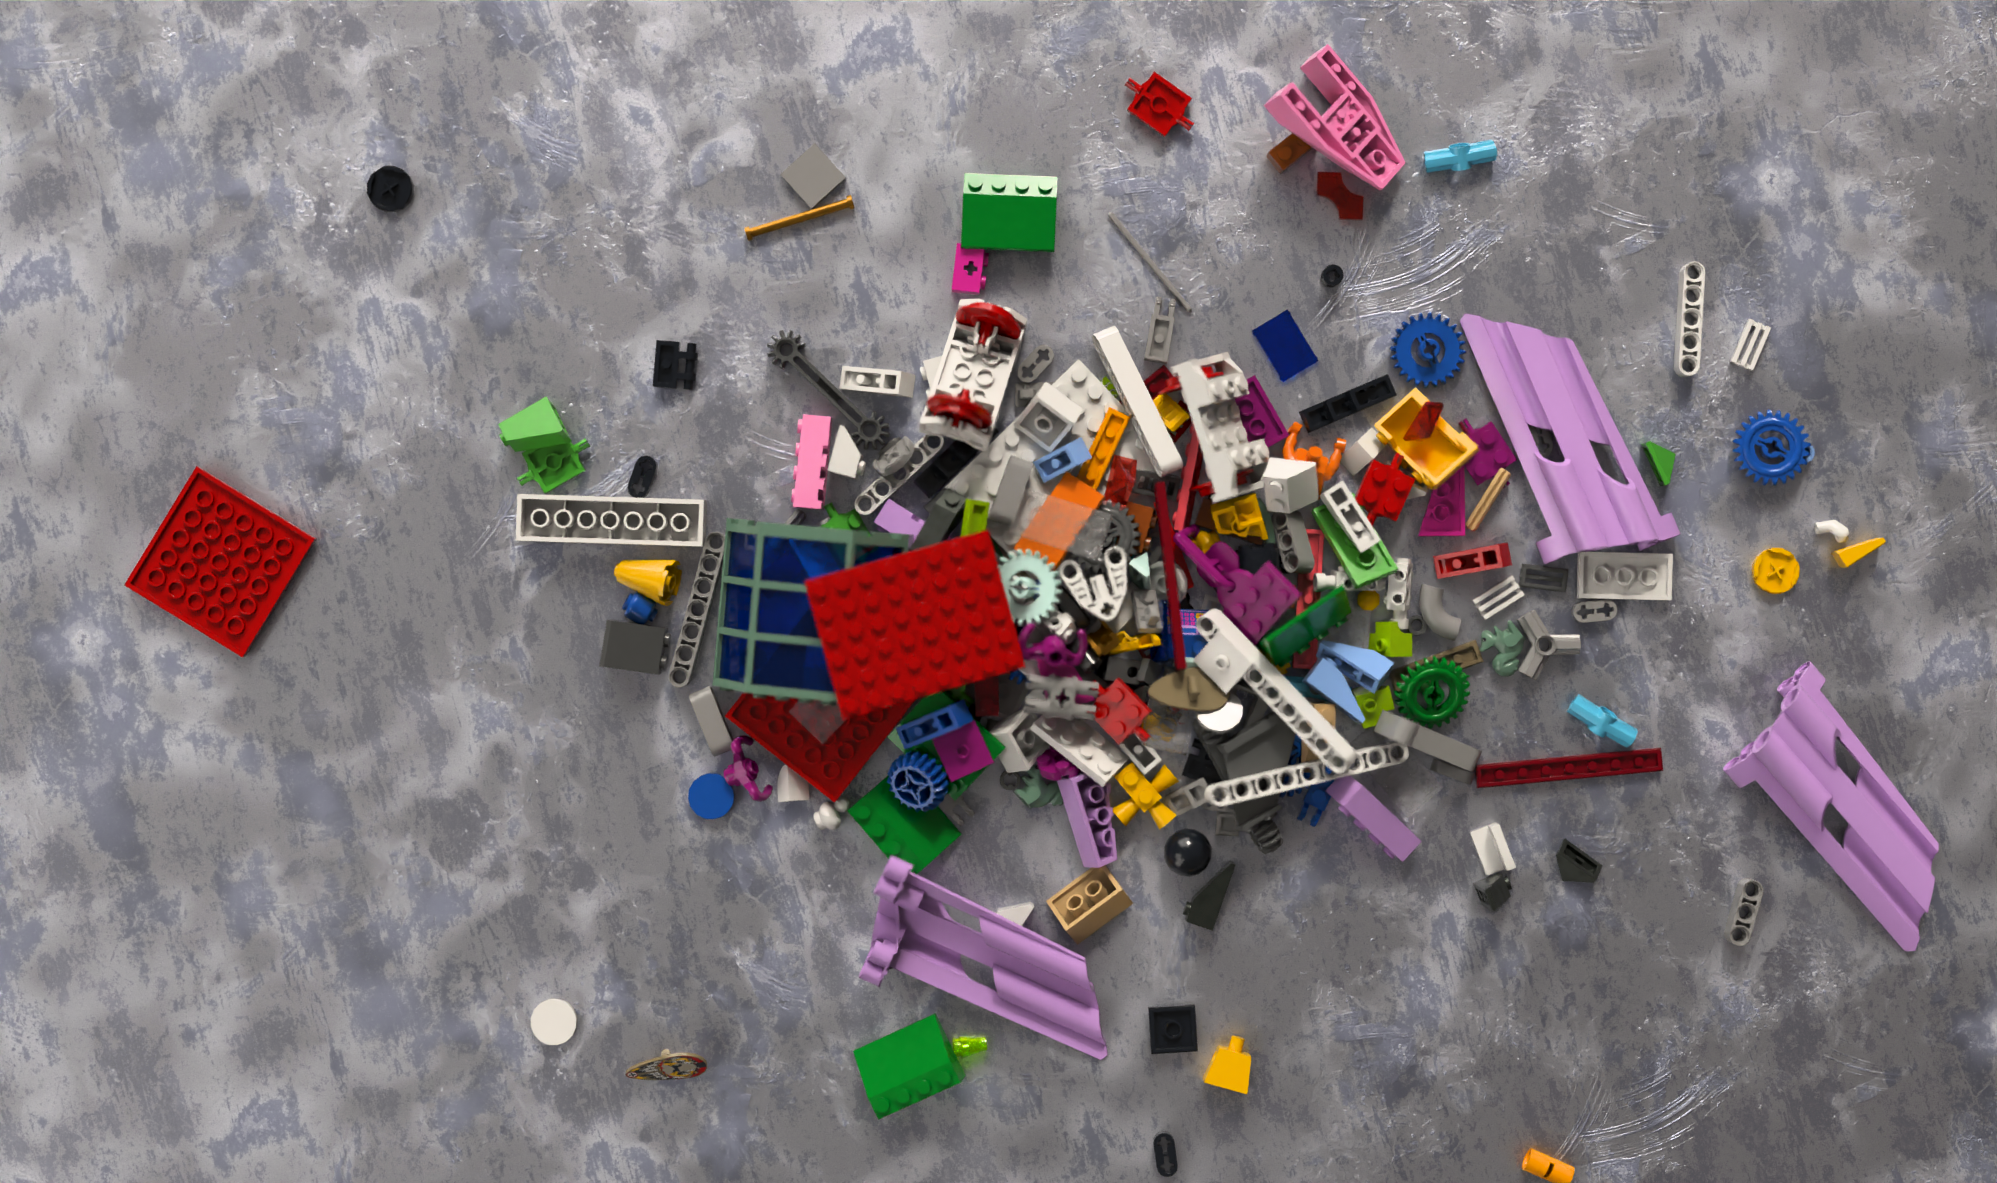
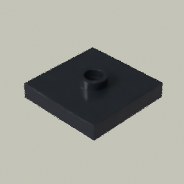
M1195 1004L1148 1007L1151 1054L1198 1051Z

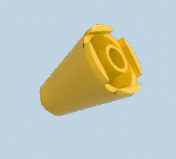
M622 560L616 564L614 576L617 582L661 605L669 606L673 602L670 601L671 596H676L678 593L682 570L677 568V565L681 564L676 560Z

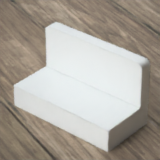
M1495 822L1470 832L1486 875H1491L1504 869L1509 871L1516 868L1498 823Z

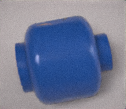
M638 592L630 593L622 606V609L625 610L624 616L627 619L642 625L646 624L648 620L652 622L658 612V609L655 608L656 602Z

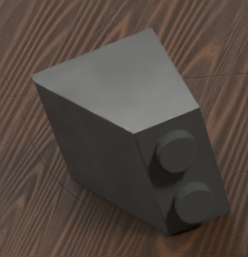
M614 619L607 620L599 666L657 675L661 674V670L666 669L667 657L664 656L665 647L670 645L671 634L668 633V628Z

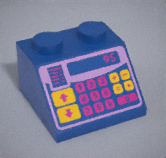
M1163 608L1160 654L1163 658H1174L1168 608ZM1180 609L1185 657L1195 658L1209 643L1196 627L1197 619L1209 610Z

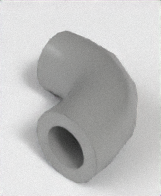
M1421 584L1419 608L1424 622L1434 633L1455 641L1461 619L1449 615L1444 610L1442 605L1444 590Z

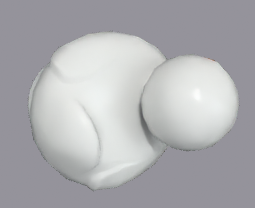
M842 796L835 803L824 802L820 806L819 811L814 813V820L821 830L825 828L831 830L839 828L841 825L839 812H846L850 808L849 799Z

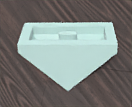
M1146 552L1130 561L1129 574L1130 581L1135 583L1140 589L1151 590L1148 554Z

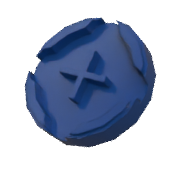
M708 773L698 777L693 781L688 794L692 810L700 817L712 820L728 813L734 804L735 798L733 787L727 784L724 776L716 773Z

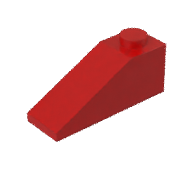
M1508 542L1433 556L1437 579L1512 565Z

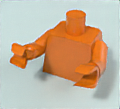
M1294 422L1287 430L1290 435L1286 438L1282 450L1283 459L1316 462L1320 499L1324 482L1330 480L1339 468L1342 459L1341 453L1345 452L1346 440L1337 438V443L1335 442L1333 446L1334 453L1331 455L1330 460L1322 456V450L1316 446L1310 447L1309 450L1297 448L1294 451L1297 435L1303 426L1298 422Z

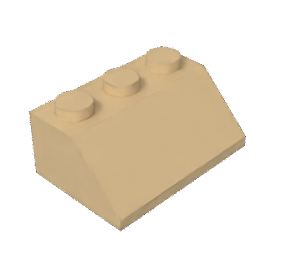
M1106 865L1100 868H1090L1046 901L1065 931L1077 945L1133 904Z

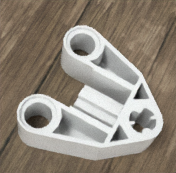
M1120 547L1109 548L1104 556V563L1108 572L1107 576L1113 592L1112 596L1109 595L1103 574L1090 578L1096 601L1092 602L1086 580L1083 578L1081 568L1076 562L1067 561L1063 563L1059 571L1060 579L1078 605L1104 622H1109L1116 617L1126 593V554ZM1113 552L1120 554L1121 562L1112 564L1108 559L1109 554ZM1066 567H1073L1077 575L1072 579L1066 578L1063 570ZM1105 604L1109 605L1108 608L1110 606L1113 608L1110 616H1105L1106 613L1104 615L1101 613Z

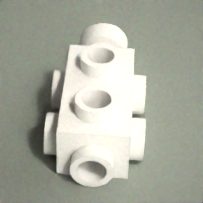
M1397 558V562H1395L1398 567L1397 572L1385 577L1388 581V590H1385L1383 600L1384 604H1387L1386 609L1393 610V618H1390V622H1398L1399 629H1408L1409 619H1407V610H1410L1413 563L1408 558Z
M1338 566V570H1331V575L1315 573L1313 588L1315 592H1325L1326 589L1335 590L1343 584L1346 591H1382L1385 588V578L1355 589L1343 567Z
M1033 597L1016 599L1022 605H1030L1035 602ZM1053 603L1056 611L1048 610L1050 617L1046 619L1042 616L1040 625L1050 634L1061 637L1066 645L1073 641L1078 632L1073 624L1075 620L1066 612L1060 613L1058 607Z

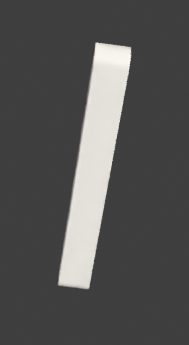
M1210 609L1197 619V630L1208 642L1223 628L1256 660L1242 678L1333 772L1342 773L1355 762V750L1220 610Z
M1400 742L1374 745L1355 750L1356 760L1352 769L1347 768L1342 773L1332 771L1328 775L1325 771L1326 764L1321 759H1316L1211 784L1205 790V799L1209 804L1225 806L1400 764L1408 758L1409 751L1407 746ZM1396 746L1398 748L1399 754L1394 759L1391 755V751ZM1372 752H1375L1377 756L1374 764L1369 760ZM1308 767L1311 775L1309 779L1305 780L1303 771ZM1283 773H1287L1289 777L1286 785L1281 783L1280 778ZM1264 778L1267 782L1266 788L1261 791L1258 787V783L1260 779ZM1242 783L1244 786V793L1238 796L1236 793V787L1238 784ZM1219 788L1222 792V797L1219 801H1215L1213 794Z

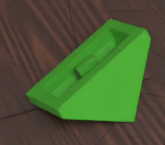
M1651 441L1641 444L1659 485L1666 486L1670 484L1676 454Z

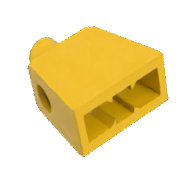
M1232 1035L1229 1047L1217 1046L1203 1076L1204 1083L1243 1094L1248 1093L1251 1055L1242 1051L1244 1038Z

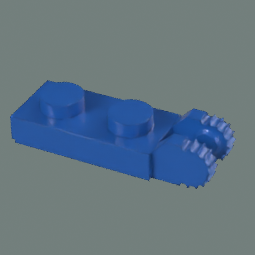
M1326 765L1325 771L1329 775L1332 770ZM1336 779L1309 786L1303 798L1304 803L1297 816L1298 820L1302 821L1305 818L1309 805H1312L1317 809L1310 820V825L1313 827L1317 825L1322 811H1325L1331 798L1326 790Z

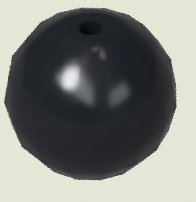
M1185 828L1176 831L1168 838L1164 846L1166 864L1170 870L1180 876L1191 877L1200 874L1207 868L1211 860L1212 848L1210 842L1204 834L1195 829Z

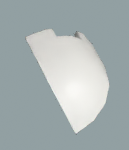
M785 764L778 776V802L810 800L808 781Z

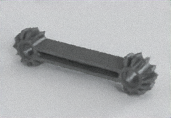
M781 330L779 332L781 339H778L775 335L771 337L776 342L775 344H767L768 348L774 349V351L767 353L768 357L776 356L772 364L776 365L781 361L780 368L784 370L786 362H790L858 428V432L851 434L852 438L860 436L855 443L857 446L865 441L864 450H868L869 443H872L873 449L876 450V441H879L881 445L885 444V441L880 438L881 436L889 437L890 435L888 432L882 431V429L889 428V424L880 425L885 417L882 415L875 420L877 412L873 411L871 418H867L799 352V349L806 347L805 343L797 344L802 338L800 335L792 339L793 331L789 330L787 337H785L784 331ZM785 344H791L793 347V352L789 356L781 354V347ZM797 358L802 359L819 376V380L813 381L795 363V360ZM839 399H843L862 417L860 423H857L838 405ZM869 424H873L877 428L876 434L872 437H867L864 434V428Z
M1195 718L1192 721V726L1197 735L1196 737L1204 746L1222 782L1227 781L1224 756L1216 746L1228 739L1227 733L1216 734L1213 731L1209 732ZM1263 819L1257 823L1258 827L1248 832L1258 850L1264 854L1272 853L1283 844L1282 834L1272 819L1268 821Z

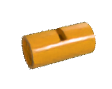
M1533 1148L1527 1151L1522 1162V1170L1551 1183H1570L1575 1171L1573 1166Z

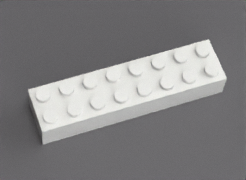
M517 494L516 541L704 547L706 540L707 501L696 499Z

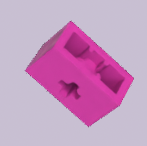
M957 243L952 292L980 295V289L985 290L986 276H982L983 266L988 267L989 253H985V249L961 248L960 243ZM969 264H974V269H977V271H973L972 275H968L967 270H964L969 268Z

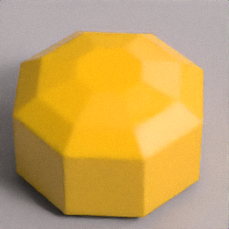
M1361 591L1357 594V604L1362 610L1373 611L1379 605L1380 595L1376 591Z

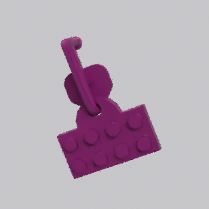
M1191 524L1189 527L1174 534V542L1197 565V572L1209 586L1217 587L1218 600L1224 608L1222 613L1254 646L1261 641L1302 595L1269 561L1255 575L1240 569L1239 556L1225 542H1216L1204 554L1189 539V537L1195 538L1200 532L1196 524Z

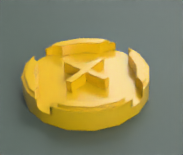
M1770 548L1762 551L1752 564V577L1755 584L1769 594H1781L1796 585L1799 578L1800 567L1791 552L1783 548Z

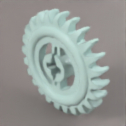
M1021 549L1017 550V556L1013 552H1008L1009 560L1001 557L1000 560L1003 566L998 564L1013 622L1015 623L1018 620V626H1023L1026 621L1027 624L1034 623L1035 619L1036 623L1040 624L1042 616L1046 619L1050 617L1048 610L1056 611L1053 603H1060V599L1056 597V594L1062 593V590L1057 588L1058 585L1062 584V581L1056 580L1060 572H1053L1055 563L1047 565L1048 556L1040 559L1041 553L1039 551H1036L1034 556L1031 549H1027L1025 555ZM1028 570L1038 577L1041 585H1037L1035 580L1030 577H1018L1013 582L1011 580L1020 571ZM1024 585L1027 588H1039V590L1024 591L1021 588H1016L1012 586ZM1010 590L1017 598H1031L1036 593L1040 595L1030 605H1022L1013 599Z

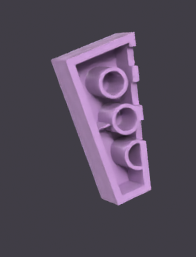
M888 498L874 523L878 525L876 529L880 532L914 535V542L925 521Z
M1083 771L1072 778H1069V775L1061 777V780H1057L1083 866L1100 868L1117 860L1115 829H1112L1111 823L1113 807H1110L1109 801L1111 784L1107 783L1102 787Z
M1352 776L1337 778L1327 788L1326 792L1340 804L1338 809L1348 818L1352 815L1355 818L1353 823L1362 831L1367 829L1370 832L1368 837L1377 845L1382 843L1385 846L1383 851L1390 858L1394 859L1396 856L1403 862L1422 842Z

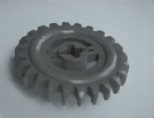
M1111 499L1107 501L1106 505H1103L1102 502L1070 550H1074L1070 559L1078 557L1077 564L1079 566L1085 563V572L1093 567L1094 575L1097 574L1099 569H1102L1103 575L1107 574L1104 563L1105 553L1094 552L1088 546L1094 544L1099 549H1106L1112 544L1113 538L1120 536V540L1116 547L1124 550L1127 562L1130 563L1132 560L1129 554L1137 555V551L1132 547L1140 546V542L1134 540V538L1141 536L1140 532L1134 531V529L1139 527V524L1131 523L1135 515L1126 516L1128 508L1119 510L1120 502L1112 507ZM1106 520L1116 526L1113 529L1107 526H1098L1094 529L1092 536L1085 538L1087 528L1095 521ZM1100 532H1103V535H1108L1105 543L1097 540ZM1116 552L1108 556L1112 564H1118L1122 560L1120 554Z

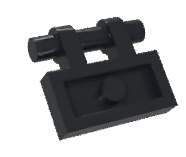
M656 340L653 387L677 389V380H684L683 389L693 390V381H696V374H694L695 360H698V353H696L697 344L687 343V352L680 351V342ZM679 359L686 360L685 373L678 372Z
M1194 738L1192 747L1200 749L1197 756L1189 753L1181 775L1194 780L1204 777L1208 785L1222 782L1212 761L1205 759L1207 752L1204 746L1200 743L1199 739Z

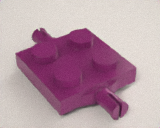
M1467 418L1463 422L1458 423L1466 436L1479 448V452L1464 464L1477 486L1487 479L1494 478L1500 468L1506 469L1507 466L1517 460L1492 421L1477 429L1472 428Z

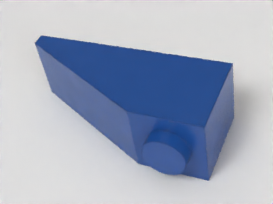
M963 699L897 727L896 730L904 749H908L960 728L973 721Z

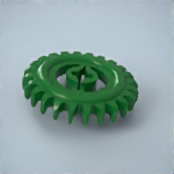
M1433 656L1432 664H1430L1424 657V666L1415 661L1416 670L1407 667L1410 675L1400 674L1404 683L1396 682L1397 687L1401 691H1394L1395 696L1400 698L1395 699V703L1401 706L1398 707V712L1403 714L1404 719L1416 724L1418 723L1423 727L1427 724L1429 729H1432L1434 724L1440 728L1443 721L1449 724L1451 717L1454 719L1458 718L1457 711H1464L1461 705L1468 703L1465 697L1470 695V691L1467 689L1470 683L1466 680L1467 675L1462 672L1461 666L1458 665L1455 668L1453 660L1447 665V660L1445 657H1442V661L1439 664L1438 659ZM1439 680L1447 683L1449 694L1445 702L1437 707L1444 700L1445 696L1444 691L1439 685ZM1418 690L1427 703V708L1417 702Z

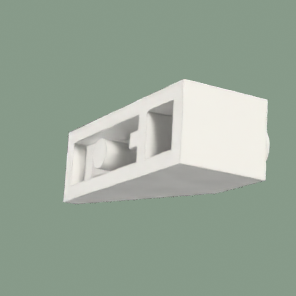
M842 366L839 389L913 398L916 375L895 370Z
M1341 481L1320 495L1333 518L1360 553L1381 541L1344 481Z

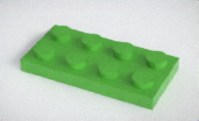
M1325 504L1313 508L1311 513L1355 589L1397 572L1398 567L1382 540L1360 553L1333 518ZM1360 506L1361 510L1363 511V513H1364L1365 516L1367 517L1365 511H1364L1363 508Z

